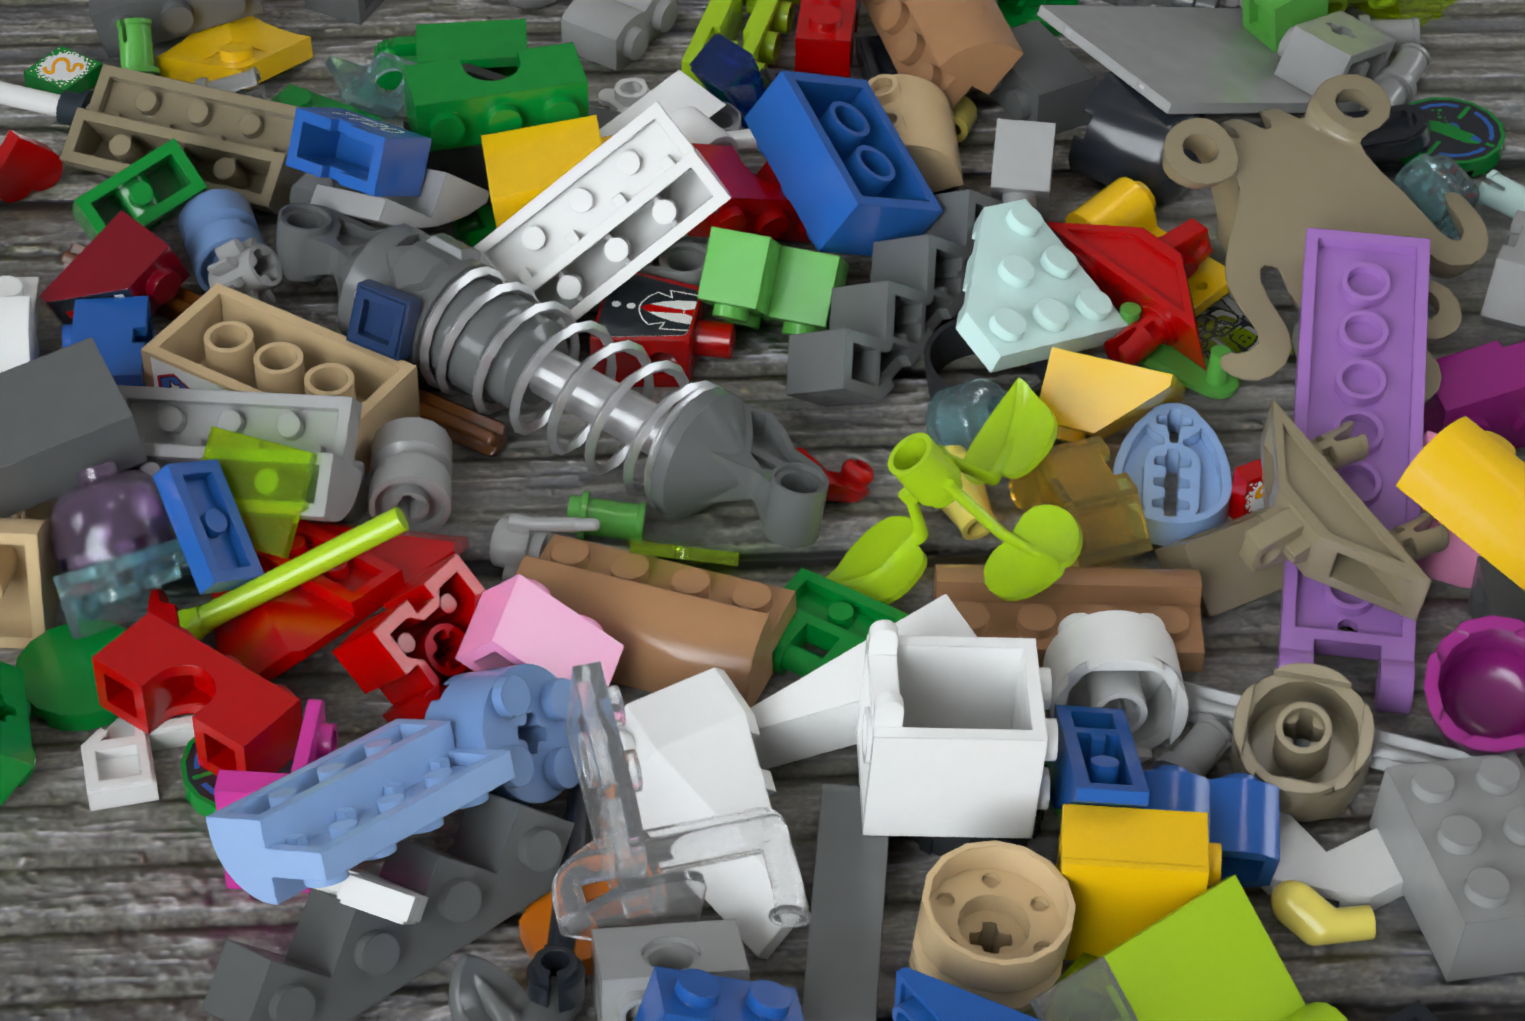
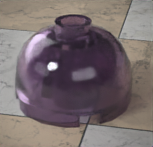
M115 460L77 471L80 484L60 494L51 509L49 520L50 543L59 573L96 564L135 552L154 543L157 545L177 538L153 475L142 470L118 472Z

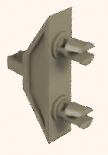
M1272 398L1260 438L1264 513L1259 516L1258 525L1245 532V539L1242 549L1239 551V556L1252 572H1257L1290 560L1308 578L1417 622L1432 581L1417 565L1416 561L1433 553L1441 552L1448 547L1449 534L1447 528L1444 525H1439V527L1429 529L1433 516L1425 511L1418 517L1390 531L1387 530L1336 472V470L1351 463L1367 458L1369 455V444L1365 433L1350 438L1355 422L1347 421L1340 424L1339 427L1319 435L1313 440H1309Z

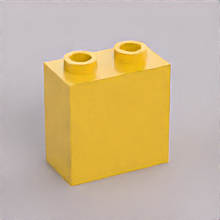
M597 115L481 136L496 228L501 226L612 137V135L601 137Z
M1077 804L1062 805L1056 868L1068 881L1076 904L1072 932L1064 960L1098 962V957L1207 890V886H1214L1220 882L1222 846L1221 843L1209 842L1208 813Z

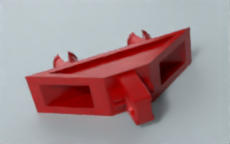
M1191 218L1166 234L1156 237L1143 227L1045 222L1062 244L1074 254L1080 266L1098 288L1110 298L1115 307L1120 309L1121 305L1126 302H1133L1141 307L1140 320L1132 322L1114 337L1107 339L1103 343L1104 350L1110 360L1122 361V363L1135 366L1154 352L1158 345L1165 344L1172 346L1206 371L1188 280L1199 268V265L1213 252L1207 227Z

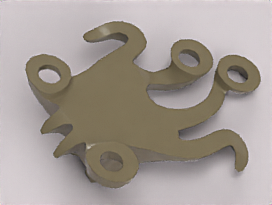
M1341 74L1325 80L1313 94L1305 116L1300 119L1278 108L1259 111L1265 129L1242 119L1229 120L1217 124L1210 119L1193 118L1178 123L1172 127L1166 136L1162 151V166L1167 176L1177 184L1187 188H1211L1218 220L1216 237L1226 252L1225 276L1228 291L1237 307L1253 325L1258 334V343L1251 350L1241 353L1230 352L1223 354L1220 361L1221 367L1234 377L1242 380L1258 381L1274 375L1287 363L1292 349L1290 333L1284 320L1266 294L1261 281V273L1272 269L1279 270L1290 298L1300 314L1304 241L1307 228L1431 239L1429 273L1438 278L1449 279L1472 269L1486 253L1489 241L1486 225L1477 211L1461 194L1456 192H1447L1445 194L1449 216L1460 237V240H1452L1444 236L1411 199L1384 175L1366 155L1360 144L1362 138L1369 132L1378 129L1389 118L1391 102L1383 87L1370 78L1358 74ZM1352 101L1359 104L1368 114L1358 118L1347 116L1337 108V103ZM1183 149H1188L1195 153L1202 164L1190 160L1184 154ZM1429 279L1428 303L1435 308L1437 314L1427 320V345L1448 337L1457 330L1462 320L1458 299L1449 288ZM1426 350L1424 404L1439 390L1442 378L1439 364L1428 350Z

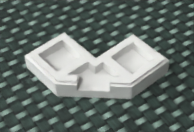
M182 714L172 717L149 735L120 717L106 730L100 728L80 746L90 812L159 800L152 751L186 746L195 736L192 716L195 714Z
M1280 812V862L1270 886L1261 887L1268 895H1271L1274 888L1280 882L1296 880L1309 885L1325 899L1340 901L1339 907L1369 904L1373 911L1403 896L1401 891L1403 879L1377 828L1326 852L1291 815Z
M354 867L348 870L349 877L343 882L328 887L313 888L336 896L338 899H341L340 903L402 925L420 922L428 901V897Z

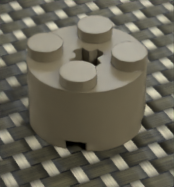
M1292 663L1274 669L1273 674L1263 678L1256 684L1254 682L1247 688L1237 704L1233 721L1231 747L1233 773L1249 774L1259 779V781L1279 787L1280 812L1291 815L1297 822H1310L1338 817L1356 798L1366 781L1375 732L1373 714L1367 702L1365 704L1360 695L1352 688V683L1341 673L1331 668L1312 663ZM1296 739H1306L1310 741L1308 747H1299L1295 745Z

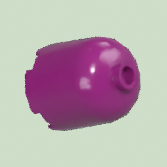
M1495 615L1464 621L1457 626L1456 630L1441 640L1436 650L1428 658L1424 691L1433 724L1449 746L1458 748L1474 757L1515 752L1518 758L1525 755V623L1523 621Z

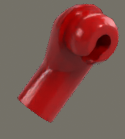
M801 447L795 448L797 451H799L804 456L815 462L817 465L823 467L805 449ZM852 458L847 459L843 462L840 472L827 470L823 467V471L829 479L826 501L857 503L870 493L868 485L874 479V472L872 467L859 459L854 461Z

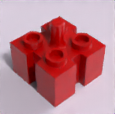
M456 553L415 574L383 604L386 609L385 611L363 622L332 653L365 694L377 688L383 692L392 704L382 715L388 723L397 718L424 720L430 702L440 699L449 686L443 685L448 679L457 674L474 672L456 660L455 657L480 597L486 590Z

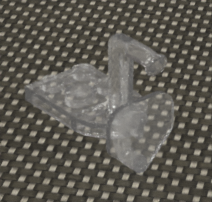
M601 661L573 666L565 729L594 840L575 852L558 868L551 884L552 903L560 934L566 937L591 941V929L698 922L701 917L707 886L702 873L686 869L762 854L774 900V908L768 913L769 920L775 925L787 928L803 927L809 924L812 916L811 912L806 909L805 889L787 824L777 811L767 807H756L643 830L635 794L643 790L641 767L635 749H623L618 728L626 726L625 708L618 685L607 687ZM606 881L610 891L586 904L582 886Z

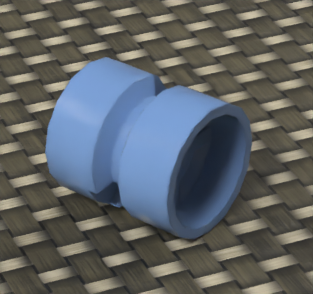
M211 189L202 192L188 201L179 214L178 228L197 282L205 292L210 289L207 267L220 261L215 253L217 247L234 238H237L242 243L251 237H255L258 244L265 245L249 201L238 192L229 189Z

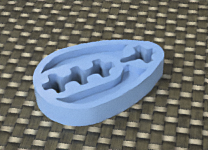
M1181 403L1157 405L1135 423L1121 444L1115 458L1109 504L1111 513L1120 527L1142 541L1166 546L1226 523L1232 491L1231 471L1225 450L1214 430L1195 409ZM1169 432L1179 433L1177 443L1170 442ZM1166 473H1175L1178 479L1176 511L1173 517L1165 516L1163 510Z

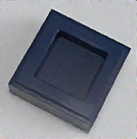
M371 279L358 282L346 341L396 361L409 358L421 299Z

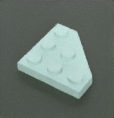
M1026 199L983 208L973 226L971 239L975 241L973 252L967 261L962 289L966 293L964 305L958 313L956 330L990 373L1049 359L1052 347L1079 352L1103 346L1107 339L1114 337L1129 325L1121 318L1120 313L1112 305L1110 298L1098 288L1077 262L1074 254L1062 244L1044 222L1041 214Z

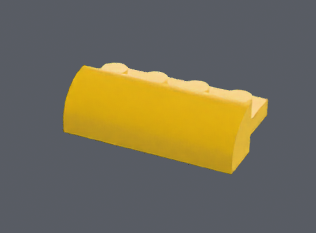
M1467 416L1462 417L1440 431L1419 452L1401 476L1396 487L1525 591V462L1515 455L1516 449L1508 440L1494 432L1484 431Z

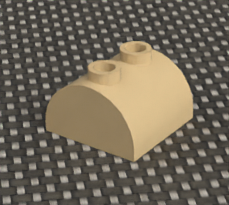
M881 74L871 78L868 81L870 87L932 193L964 185L954 116L949 100L943 91L932 82L913 75Z
M0 518V648L25 649L30 641L54 627L59 606L61 569L57 533L53 523L49 520Z

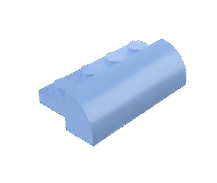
M397 718L206 816L209 835L220 862L232 879L253 897L269 904L279 905L308 888H323L341 883L349 877L348 870L363 861L376 860L393 854L397 851L396 843L412 834H422L440 828L444 824L443 817L457 809L470 808L486 802L489 799V791L515 778L510 750L456 748L451 721Z

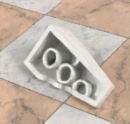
M947 594L940 596L895 623L898 627V635L977 637ZM866 640L750 708L755 715L760 736L755 738L753 742L761 769H769L857 744L856 728Z
M713 667L626 704L587 756L617 803L723 920H737L741 939L759 958L768 959L809 909L789 835L786 832L779 831L769 799V796L776 792L771 771L761 769L753 742L755 738L760 736L755 715L726 672Z

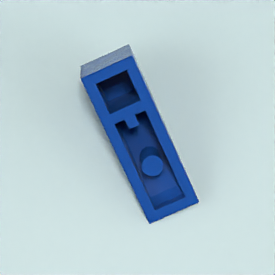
M1055 705L1054 718H1056L1058 724V752L1056 761H1049L1050 797L1053 808L1062 809L1063 804L1125 808L1148 806L1150 791L1124 709Z

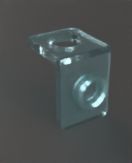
M386 52L378 53L369 67L332 55L325 62L340 88L339 94L344 101L357 109L390 119L395 118L405 103L404 80L395 90L386 93L383 88H379V85L375 84L377 79L390 71H398L403 74V66L418 64Z

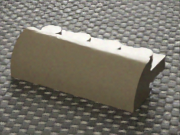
M103 64L88 109L77 107L59 160L68 167L112 177L175 138L207 185L206 191L211 189H229L240 193L247 199L251 209L279 214L281 208L290 204L291 187L303 175L300 170L286 165L296 107L298 106Z

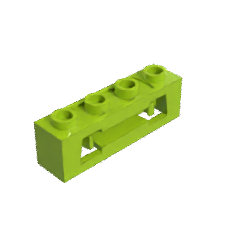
M710 0L682 58L681 71L720 101L736 106L741 112V116H746L755 95L761 96L755 86L761 69L768 68L769 64L776 65L781 49V35L790 34L794 20L795 4L800 5L801 0ZM746 2V13L751 15L743 31V48L738 50L739 42L735 41V38L742 25V6Z

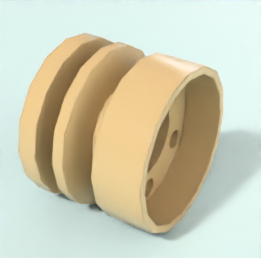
M997 840L966 843L942 855L926 875L908 968L1041 1020L1054 1003L1062 963L1073 927L1076 904L1068 881L1050 860L1025 846Z

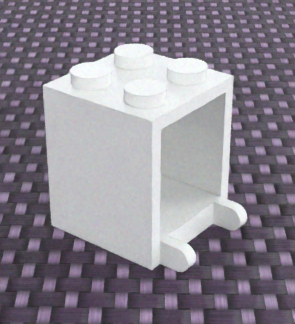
M878 620L870 626L869 635L866 638L856 728L863 835L1032 839L1036 811L1047 810L1049 806L1050 776L1049 769L1044 767V762L1056 761L1058 752L1056 718H1045L1044 711L1049 710L1051 704V670L1049 667H1039L1036 638L898 635L897 625L890 620Z

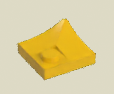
M248 16L192 33L170 50L156 56L157 67L161 71L159 76L191 83L203 77L213 81L256 67L262 78L258 80L259 84L313 58L310 36L288 32L269 25L254 16Z

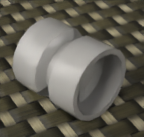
M401 417L387 422L376 431L371 442V477L369 482V513L372 518L394 507H399L407 519L408 531L432 533L447 522L451 514L452 505L451 477L453 450L452 440L444 428L434 421L424 418Z

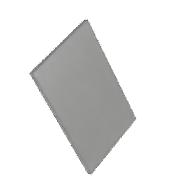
M1041 5L1037 13L1044 21L1167 114L1259 113V111L1278 108L1287 113H1306L1312 98L1311 95L1274 75L1281 57L1243 28L1242 8ZM1352 101L1337 103V108L1341 112H1358L1361 109L1359 104Z

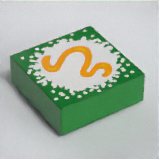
M60 45L24 71L25 85L28 88L59 95L66 90L82 94L85 90H90L96 86L102 69V63Z

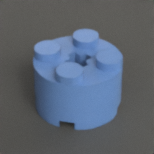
M519 664L457 674L448 679L443 685L449 686L441 698L430 702L424 720L451 721L456 748L510 750L515 778L489 791L490 793L525 805L537 804L552 800L564 789L574 788L579 783L582 776V762L579 757L580 728L576 713L579 706V696L574 684L569 679L557 678L548 670L534 664Z

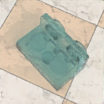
M177 537L138 547L54 576L53 579L72 637L74 639L88 637L146 615L150 591L158 588L162 589V584L182 578L179 565L185 564L187 561Z

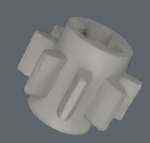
M251 237L242 243L237 238H234L215 249L216 256L220 261L207 267L210 289L216 283H219L271 305L276 302L271 289L283 284V271L277 254L270 247L258 244L257 239Z

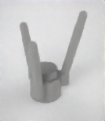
M511 513L510 517L503 516L497 522L491 536L489 552L491 563L494 566L504 568L502 574V581L504 582L515 576L525 555L539 558L554 535L551 532L597 531L600 528V521L595 518L531 517L517 513ZM596 543L657 558L656 554L650 551Z

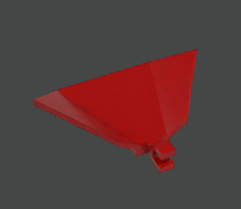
M241 516L264 573L357 527L298 519ZM406 531L215 628L216 651L223 655H231L237 658L247 669L271 681L382 608L383 604L415 574L456 553L458 555L462 554L470 547L468 537ZM229 591L211 593L212 600Z

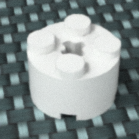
M1107 610L1092 614L1073 613L1060 622L1058 634L1048 646L1043 660V667L1050 668L1052 677V696L1049 708L1051 718H1054L1055 705L1124 709L1140 763L1152 758L1151 749L1160 745L1169 738L1171 745L1180 736L1185 727L1189 706L1175 645L1171 636L1166 631L1163 621L1158 616L1150 613L1139 614L1125 610Z

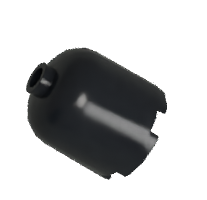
M1109 71L1099 82L1083 112L1093 117L1084 139L1075 135L1072 138L1068 158L1070 170L1106 185H1110L1121 177L1140 181L1150 189L1156 204L1172 203L1184 195L1190 188L1174 182L1163 169L1162 151L1166 136L1172 127L1184 120L1208 118L1205 114H1167L1113 72ZM1183 149L1184 154L1190 160L1202 164L1195 153L1191 150Z

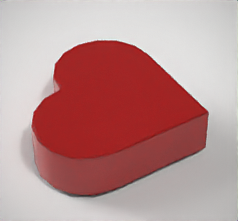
M10 129L0 146V199L4 202L14 203L26 198L32 190L44 191L53 187L59 181L63 172V163L59 160L60 157L47 145Z

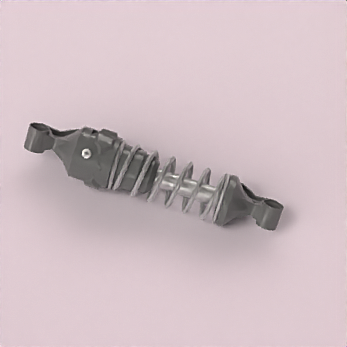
M293 203L279 210L275 253L282 265V277L292 281L310 282L321 279L328 274L333 275L338 287L339 328L344 336L347 337L357 284L360 281L371 279L421 299L410 356L403 359L417 366L418 387L429 385L451 396L464 390L473 395L477 411L485 415H490L508 407L510 408L509 416L514 432L522 435L529 434L543 427L548 422L547 441L551 452L558 455H564L580 447L586 441L584 456L589 473L600 476L618 467L625 459L623 481L627 494L639 496L645 493L651 507L656 508V510L669 517L682 520L718 502L752 499L763 523L762 531L772 542L784 547L802 548L810 546L817 541L829 479L824 473L823 467L794 449L788 433L773 412L745 404L741 397L709 381L704 380L689 384V380L680 365L668 360L651 363L643 346L630 340L614 343L605 326L591 320L577 323L569 308L558 302L540 303L530 287L519 282L505 283L499 271L482 263L479 250L447 234L440 233L431 236L406 223L375 229L326 206L309 203ZM550 312L561 317L567 327L563 329L560 323L546 317L544 313ZM588 332L599 337L604 347L581 363L578 361L580 350L578 333ZM570 336V348L568 355L567 338ZM627 352L637 357L642 368L619 383L615 381L617 369L615 353ZM607 357L605 375L592 369L599 361ZM665 372L674 376L681 388L665 397L658 404L652 400L654 391L653 373ZM644 378L642 395L630 389L636 382ZM544 399L550 402L535 421L529 424L521 422L519 417L520 410L530 408ZM679 400H681V401L674 407L673 410H670V408H671L676 402H678ZM563 410L586 421L581 431L566 444L558 442L557 439L558 423ZM602 430L623 441L620 449L604 464L596 463L595 461L596 444ZM640 451L648 455L644 471V483L639 485L634 483L633 475L635 463Z

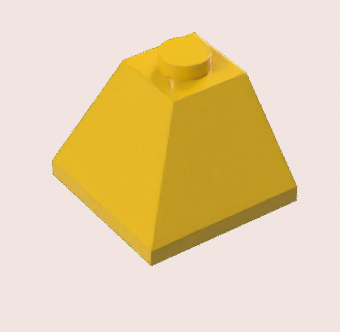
M1052 347L1039 398L1053 412L1057 420L1058 433L1056 440L1084 446L1086 435L1103 439L1138 422L1157 405L1177 403L1183 400L1186 387L1173 374Z

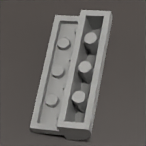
M117 385L133 415L148 461L89 484L86 497L87 504L98 508L167 512L153 475L165 465L171 463L218 459L241 516L340 521L347 516L353 507L363 473L353 466L362 403L354 397Z

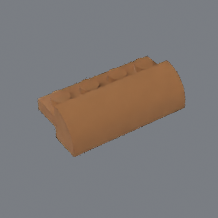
M862 0L898 74L918 76L932 82L946 95L951 109L956 106L972 86L989 95L1024 54L995 0Z
M559 534L553 535L539 558L525 555L515 573V576L521 574L525 578L543 584L550 591L551 596L577 614L594 619L601 625L605 633L624 645L611 679L612 683L654 693L716 667L726 672L750 708L756 704L773 674L772 653L797 611L796 591Z
M935 564L932 601L947 594L977 637L1036 638L1039 667H1043L1046 650L1058 634L1059 624L1065 617L1073 613L1092 614L1107 610H1125L1139 614L1150 613L1158 616L1163 621L1166 631L1174 642L1181 672H1202L1205 650L1200 612L1202 580L1198 569L1070 566L1065 568L1064 574L1056 582L1040 593L1019 601H1005L996 597L986 586L984 581L985 565Z

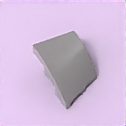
M426 169L420 196H371L317 184L310 204L326 206L356 220L389 226L406 223L415 228H429L453 222L472 213L487 203L490 192L449 173Z

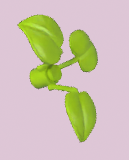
M1018 377L971 443L964 460L951 454L942 444L937 445L926 433L919 432L905 437L892 450L888 459V469L904 486L898 492V497L907 505L911 519L906 516H890L873 525L854 543L839 565L825 578L887 605L893 603L916 584L927 566V556L919 546L926 541L929 533L919 503L924 506L944 508L956 500L992 534L1003 541L989 556L984 568L985 584L996 597L1005 601H1019L1030 598L1052 585L1064 574L1065 568L1070 567L1076 561L1083 547V534L1076 519L1067 510L1059 506L1049 504L1038 505L1025 512L1011 532L1004 528L962 490L961 472L964 473L966 479L972 484H988L990 486H996L1001 481L1002 476L1016 479L1028 474L1047 456L1057 438L1058 423L1053 412L1034 393L1031 387L1022 378Z

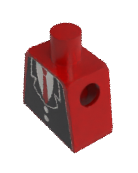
M637 272L601 302L595 322L606 327L614 343L630 340L643 346L651 363L668 360L680 365L689 380V384L698 356L731 359L733 355L736 334L735 323L704 320V302L697 298L699 286ZM593 334L590 336V355L604 347L599 337ZM627 352L615 353L617 365L615 381L621 383L626 377L642 368L636 356ZM607 357L599 361L592 369L605 375ZM665 372L653 373L654 387H680L674 376ZM644 378L636 382L632 387H644Z

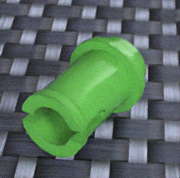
M134 17L116 21L121 68L159 76L161 75L160 68L154 66L151 32L152 20L150 18Z
M587 490L583 491L582 496L570 495L567 517L595 518L600 521V528L597 531L566 533L577 534V539L584 540L585 535L630 540L642 544L647 503L640 502L638 504L590 497L591 491Z

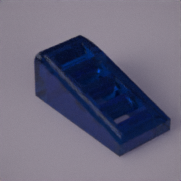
M715 34L689 64L692 67L691 71L708 92L720 101L730 103L741 112V128L749 129L744 117L765 92L758 65L750 52L723 35Z

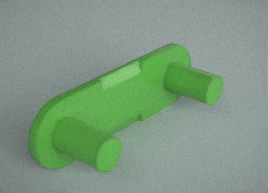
M1133 302L1123 303L1120 307V316L1130 325L1132 322L1140 320L1141 307ZM1165 344L1158 345L1154 352L1138 363L1147 369L1173 374L1185 387L1213 399L1229 398L1237 392L1239 386V379L1230 375L1221 367L1220 361L1223 354L1232 352L1229 347L1224 345L1213 346L1209 359L1204 357L1206 371L1172 346Z

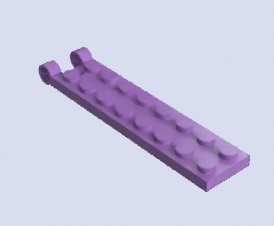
M1307 228L1303 254L1293 422L1309 440H1313L1317 436L1331 431L1347 421L1355 422L1350 438L1365 433L1369 444V455L1367 458L1351 463L1336 470V472L1383 526L1390 531L1420 515V505L1396 487V484L1414 458L1423 449L1431 239ZM1290 560L1285 561L1276 669L1292 663L1313 664L1314 654L1378 660L1374 699L1375 711L1409 715L1415 682L1416 621L1308 578ZM1346 626L1352 628L1355 632L1338 629Z

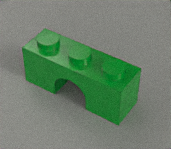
M573 42L517 50V72L508 78L495 81L480 80L468 75L463 69L460 58L403 66L405 108L412 132L432 138L429 152L482 144V135L589 116L588 80Z

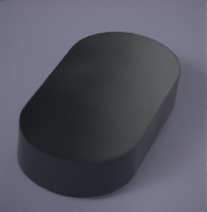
M1401 104L1391 106L1389 118L1378 129L1369 132L1363 137L1360 144L1373 163L1413 156L1421 152L1431 140L1432 133L1428 115L1422 108L1415 105ZM1366 110L1345 113V115L1353 118L1364 117L1368 114Z

